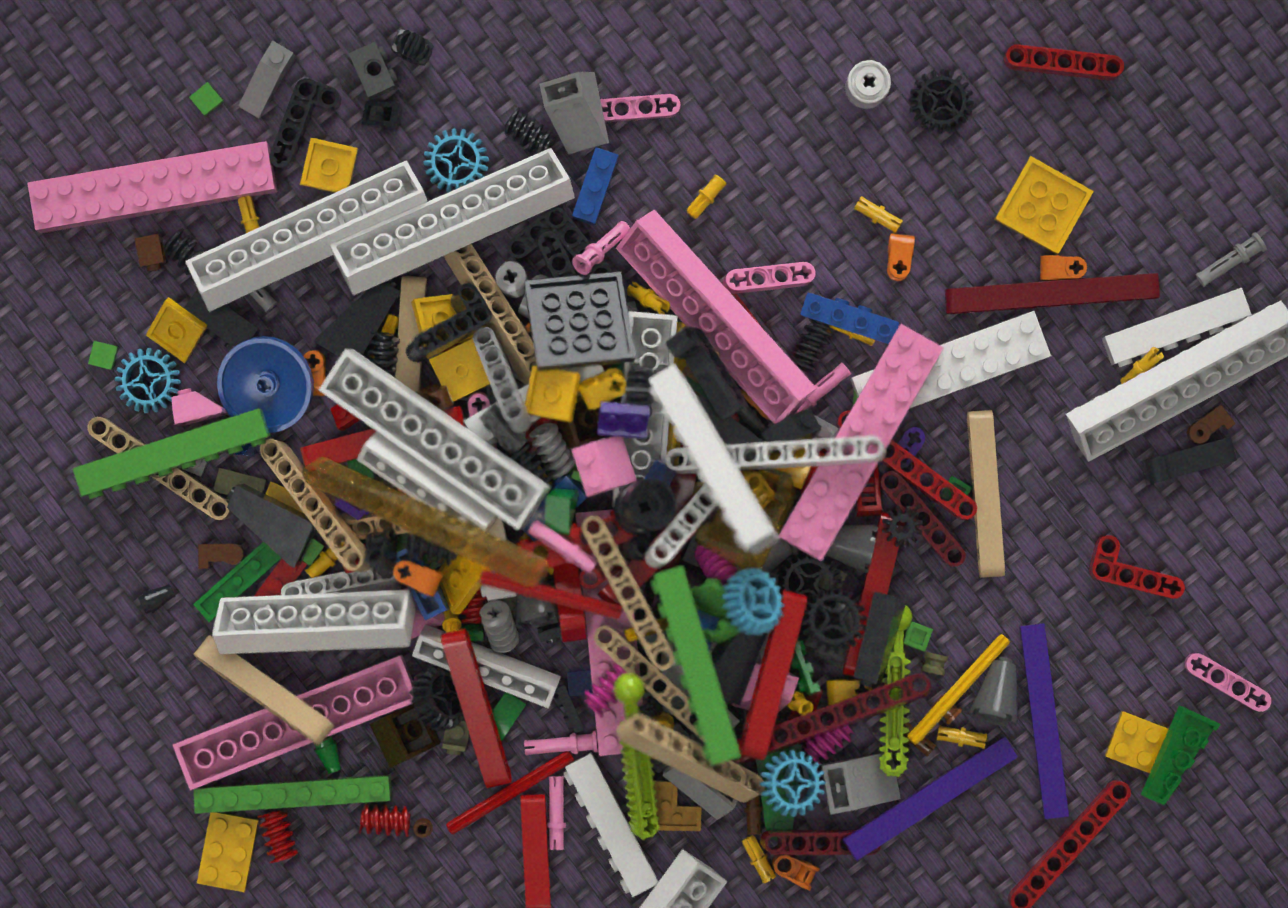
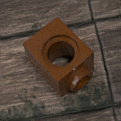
M154 234L134 238L141 268L147 269V272L161 270L162 265H167L161 235Z

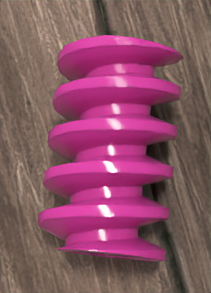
M709 539L702 542L696 548L694 557L704 575L707 576V579L715 578L720 580L722 586L725 587L728 584V579L733 577L738 570L733 566V562L729 559L728 553L725 552L724 546L720 545V540Z
M615 663L612 665L615 673L607 670L605 673L608 679L606 680L602 677L598 679L601 684L600 687L595 684L591 685L594 691L593 694L588 691L584 692L587 698L585 702L601 718L604 716L602 708L607 711L611 710L609 701L614 704L618 703L613 691L614 683L618 677L627 674Z
M828 720V726H830L833 723V721ZM849 726L813 738V741H805L806 747H802L813 757L814 762H818L821 765L819 757L828 760L827 751L836 754L835 745L843 748L842 739L851 742L850 733H854Z

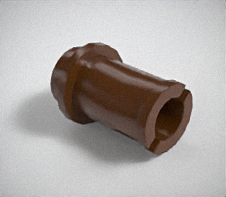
M421 818L415 822L414 833L420 838L427 837L432 833L433 825L429 819ZM419 825H426V832H421Z

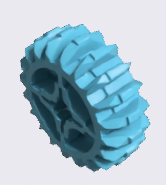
M453 128L451 131L452 136L450 137L447 131L444 130L442 132L443 140L437 135L434 136L438 143L437 145L431 142L428 143V147L433 152L425 151L424 153L426 157L431 158V160L423 162L424 166L432 167L425 171L426 174H435L430 179L431 183H436L440 180L437 186L438 189L441 190L446 184L447 193L452 191V187L458 189L460 186L476 181V177L479 179L483 178L484 175L479 173L480 170L488 171V167L481 164L489 161L487 156H481L487 152L486 147L478 149L482 141L478 139L473 143L474 133L469 134L468 138H465V129H462L460 136H457V131ZM457 143L451 153H439L446 145ZM464 144L468 145L475 152L476 162L470 161V159L463 156ZM459 152V158L464 163L458 164L457 167L453 168V163L449 160L452 157L454 158V156H458ZM437 160L449 166L448 179L439 173ZM462 169H473L466 178L455 180Z
M147 348L146 355H144L142 349H138L137 358L133 353H129V358L132 361L128 362L123 359L121 362L126 365V368H117V371L123 373L122 377H115V381L122 382V385L117 386L116 390L125 391L120 395V399L124 400L129 397L126 405L131 407L135 403L134 410L138 412L141 410L142 405L144 413H149L150 406H152L154 412H159V403L166 409L168 406L164 400L168 399L172 402L170 393L177 394V391H179L173 388V385L181 384V380L174 379V376H178L180 371L171 370L177 365L176 362L172 361L167 364L170 356L166 354L161 358V350H157L153 356L152 348ZM147 361L159 363L165 372L152 373ZM140 364L139 376L130 382V375L133 369ZM146 375L152 378H156L153 379V383L150 382L152 384L151 386H148L147 384L143 383L141 384V382H143V379H146ZM167 379L164 391L156 397L157 385ZM144 388L149 400L137 398L131 389Z
M747 568L736 572L733 577L728 579V584L724 587L727 593L722 596L726 600V604L723 607L728 609L726 617L732 618L731 625H738V631H745L746 634L760 635L773 629L779 623L778 618L783 616L780 608L784 607L780 600L784 596L779 595L778 590L780 586H775L776 578H769V572H762L761 569Z
M789 750L788 756L785 752H780V759L776 756L771 757L774 765L765 764L769 772H761V776L766 777V782H760V786H764L767 789L762 791L761 795H769L770 797L765 803L767 805L774 803L772 810L776 812L781 808V815L786 816L789 812L791 817H796L797 811L800 815H805V807L812 811L814 806L811 802L820 803V799L816 795H823L825 793L819 789V785L826 784L824 780H819V777L823 776L824 772L816 771L820 764L818 762L811 764L813 757L811 755L805 757L803 751H799L796 755L795 750ZM788 764L785 776L782 779L776 780L779 771ZM797 764L805 769L809 779H803L800 776ZM793 780L802 782V784H796L792 787L783 785V783H789V781ZM776 787H780L785 790L786 797L789 798V803L781 799V797L777 793ZM809 787L806 796L797 802V798H800L801 790Z

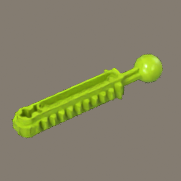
M907 605L905 606L885 671L887 677L883 678L882 681L885 685L903 679L905 675L910 674V670L906 669L905 666L911 664V660L906 659L905 653H903L904 630L908 629L913 618L912 611ZM899 688L893 689L890 694L891 699L895 701L900 700L903 697V690ZM904 705L884 712L886 716L880 718V722L885 723L886 726L880 728V732L885 733V736L879 738V741L885 743V746L879 748V751L884 753L882 757H879V768L887 777H900V774L907 770L908 758L903 753L908 752L909 749L904 747L903 744L909 742V739L903 737V734L909 732V729L903 727V724L908 723L909 719L903 717V715L909 713L910 710L905 708ZM888 749L890 751L900 749V753H896V761H900V765L896 766V770H891V766L886 763L891 760L892 753H888Z
M623 674L614 683V694L624 705L625 720L620 721V724L639 714L638 701L644 695L645 686L639 676L635 674ZM620 740L619 743L623 746L620 752L624 755L621 761L625 764L622 770L626 773L623 779L627 781V785L624 787L628 790V794L625 796L629 799L627 807L630 808L628 816L631 817L629 821L630 831L642 840H645V838L653 837L660 827L658 825L660 818L656 815L659 809L655 806L658 800L654 797L657 791L653 789L656 783L652 780L655 774L651 771L654 765L650 762L652 758L650 755Z

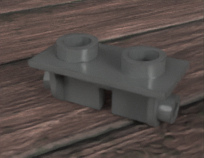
M494 404L479 418L483 422L485 429L491 432L499 440L501 447L511 455L527 442L526 435L523 432H514L510 427L506 426L507 421L502 414L500 406L497 407Z

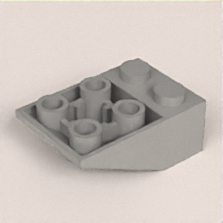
M576 72L540 83L544 108L568 154L609 143L595 72Z
M884 753L820 765L821 771L824 772L822 778L826 782L824 789L830 814L852 811L901 799L897 777H887L879 768V757H882ZM891 755V760L886 763L891 766V770H895L893 756Z

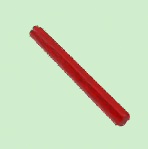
M483 570L480 575L479 583L481 585L614 619H619L622 614V606L619 604Z
M564 751L452 819L446 824L448 831L451 834L457 833L572 763L574 761L573 755L570 751Z

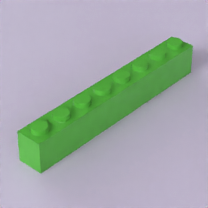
M258 408L75 467L73 471L81 496H89L91 500L103 496V491L111 488L113 492L127 488L126 484L133 481L137 485L150 481L149 476L158 474L159 477L172 474V469L182 466V470L196 466L195 461L204 458L206 462L219 459V454L228 451L229 455L243 451L242 446L251 444L252 447L263 445L266 443L265 439L271 436L263 411Z
M680 566L654 574L655 580H651L655 595L660 594L663 602L658 604L662 618L667 617L670 627L666 628L668 639L670 642L674 641L677 651H673L677 666L682 665L684 674L680 675L684 690L689 688L691 698L687 699L691 713L696 712L699 721L694 723L698 737H704L706 744L702 746L705 760H711V764L714 765L741 757L684 567Z
M391 775L208 786L194 789L195 814L380 802L392 799Z

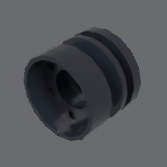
M650 478L636 482L620 491L614 500L613 512L615 520L621 529L628 534L640 536L668 525L675 516L677 503L673 491L667 484L661 480Z

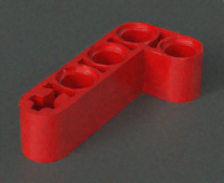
M1106 535L1097 539L1089 566V573L1093 579L1165 598L1176 599L1183 595L1185 585L1180 578L1119 563L1117 558L1120 543L1117 538ZM1106 539L1110 540L1113 544V549L1110 553H1105L1102 550V543ZM1099 563L1107 566V573L1103 577L1098 576L1096 573V567ZM1123 569H1127L1131 574L1130 580L1126 583L1122 582L1119 577ZM1146 575H1150L1154 579V585L1149 589L1143 584V579ZM1174 581L1177 591H1172L1170 594V589L1160 587L1161 583L1172 584Z
M570 562L553 567L555 588L581 595L578 566ZM558 604L562 642L587 640L584 611Z

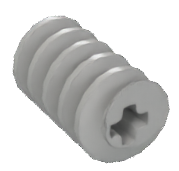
M513 261L505 262L497 270L495 276L496 283L504 295L510 298H518L525 294L524 281L529 280L520 264ZM511 277H515V278H514V281H515L514 283H510V282H511V280H510Z
M545 423L530 433L529 436L535 438L532 441V446L538 447L536 453L542 455L540 460L542 463H546L544 468L550 471L548 476H552V479L570 471L575 464V459L571 456V451L562 439V434L558 432L556 424Z
M499 600L490 601L485 604L480 610V616L482 617V624L484 625L491 649L497 653L511 651L519 642V633L509 606Z

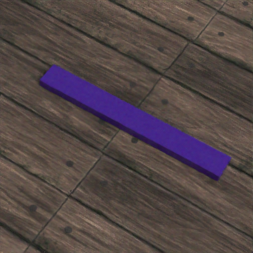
M1045 624L1019 626L1044 819L1068 817L1069 812Z
M1003 736L842 840L854 860L857 861L1016 759L1017 755L1007 738Z

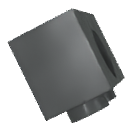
M373 42L348 53L370 101L396 90L394 83L398 80L393 69H387L384 61L388 60L383 46L378 48L376 43ZM372 65H379L381 67V72L376 76H371L368 73Z

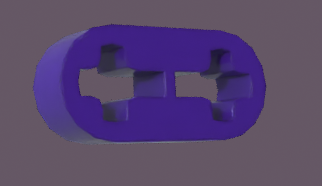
M909 428L904 432L897 444L915 456L925 442V434L920 428ZM918 432L920 442H914L909 448L907 446L910 441L908 434ZM906 459L905 463L901 462V469L907 467L911 461Z

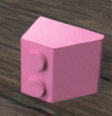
M611 437L572 449L588 497L637 482L623 437Z

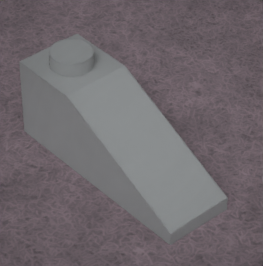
M272 41L260 60L238 106L260 119L297 58L295 54Z

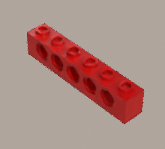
M613 511L609 512L610 517L601 519L604 524L609 523L615 526L616 534L612 536V539L616 546L622 545L636 537V535L628 534L620 528L615 520ZM591 520L587 523L586 529L588 532L596 534L599 531L600 526L597 521ZM577 523L572 524L569 535L558 534L573 545H579L580 549L587 555L594 554L589 544H584L581 541L582 529L581 526L578 527ZM530 538L517 542V548L508 550L507 546L493 550L494 555L489 557L494 573L517 579L568 563L565 561V557L540 540L531 542ZM602 542L598 546V552L611 548L610 544ZM540 546L546 549L547 556L545 559L539 560L534 556V549ZM519 554L523 557L524 564L522 567L517 568L511 564L512 555Z

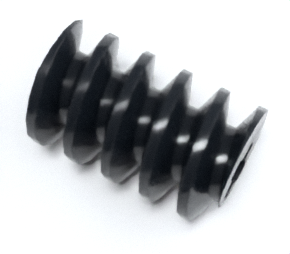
M518 107L505 124L504 134L509 136L513 133L512 140L516 142L521 139L520 146L522 147L529 144L528 151L530 153L537 149L536 154L551 148L558 135L551 139L550 129L545 133L542 132L543 124L535 128L536 119L533 118L527 122L528 114L525 113L519 116L520 108Z
M181 228L168 239L165 244L164 253L166 255L172 253L171 260L173 262L179 260L177 266L179 268L186 267L184 273L190 275L191 273L185 261L204 253L205 250L202 248L195 251L198 243L194 242L189 245L188 242L191 236L187 235L182 238L181 235L184 229Z
M810 318L808 319L813 325L804 326L808 334H800V338L804 343L796 342L795 344L800 351H791V355L795 358V360H792L799 369L806 372L817 370L812 363L821 362L817 356V353L825 354L821 345H830L825 337H834V334L828 327Z
M371 331L370 334L376 336L377 339L369 341V344L375 346V349L368 350V353L374 356V359L368 360L390 375L395 373L396 367L391 364L397 363L398 358L393 356V354L399 353V348L393 345L399 344L400 339L391 333Z
M526 444L509 456L514 462L549 485L552 476L543 477L547 469H538L541 460L532 461L536 453H527L530 444Z
M411 527L406 548L408 557L412 558L416 552L418 560H421L424 554H426L428 562H431L435 556L437 564H440L443 558H445L447 566H450L452 561L457 558L460 537H456L453 542L452 536L447 535L443 541L442 533H437L434 538L433 532L428 531L424 537L423 529H418L415 534L414 528Z

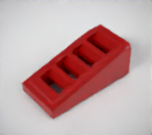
M878 464L872 472L873 477H869L866 484L874 483V487H864L855 502L856 515L858 517L878 516L882 512ZM874 493V497L861 496V494ZM875 503V505L862 506V504Z

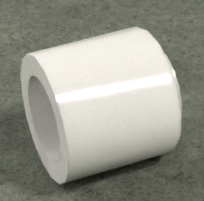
M868 60L856 64L850 71L845 84L846 95L850 102L863 109L874 108L880 105L886 98L891 86L890 74L886 67L876 61ZM864 77L869 79L873 77L875 79L873 88L863 85L865 83Z

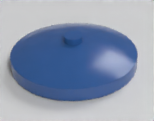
M259 336L244 340L227 353L218 371L217 389L221 403L231 417L260 408L263 411L269 433H274L291 427L306 413L312 401L314 381L308 362L294 346L275 337Z

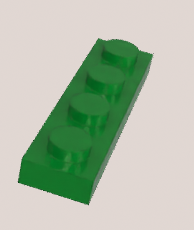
M262 542L193 605L208 622H211L217 616L220 598L241 596L282 558L265 542Z

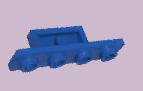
M807 293L800 313L803 317L886 344L890 343L899 327L898 321L873 314L870 308L860 305L858 308L849 306L850 302L840 298H836L834 301Z

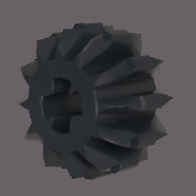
M400 30L393 40L391 50L398 57L409 63L424 66L429 61L434 46L422 35L409 30Z
M645 366L631 367L627 372L625 394L628 404L650 406L653 403V395L649 390L652 385L649 379L654 377L655 374L651 368H646Z
M897 506L896 511L898 515L895 516L889 510L887 514L892 520H882L884 524L890 525V527L883 528L882 533L891 532L892 534L886 540L889 542L896 537V547L899 546L900 539H904V546L908 547L907 538L910 537L914 543L918 541L913 533L922 534L923 531L915 528V526L922 525L923 521H913L919 515L917 511L909 516L910 507L907 506L905 513L901 514V508ZM898 521L902 523L907 521L909 523L907 525L909 530L907 532L903 530L898 532L896 530L898 528L896 523Z

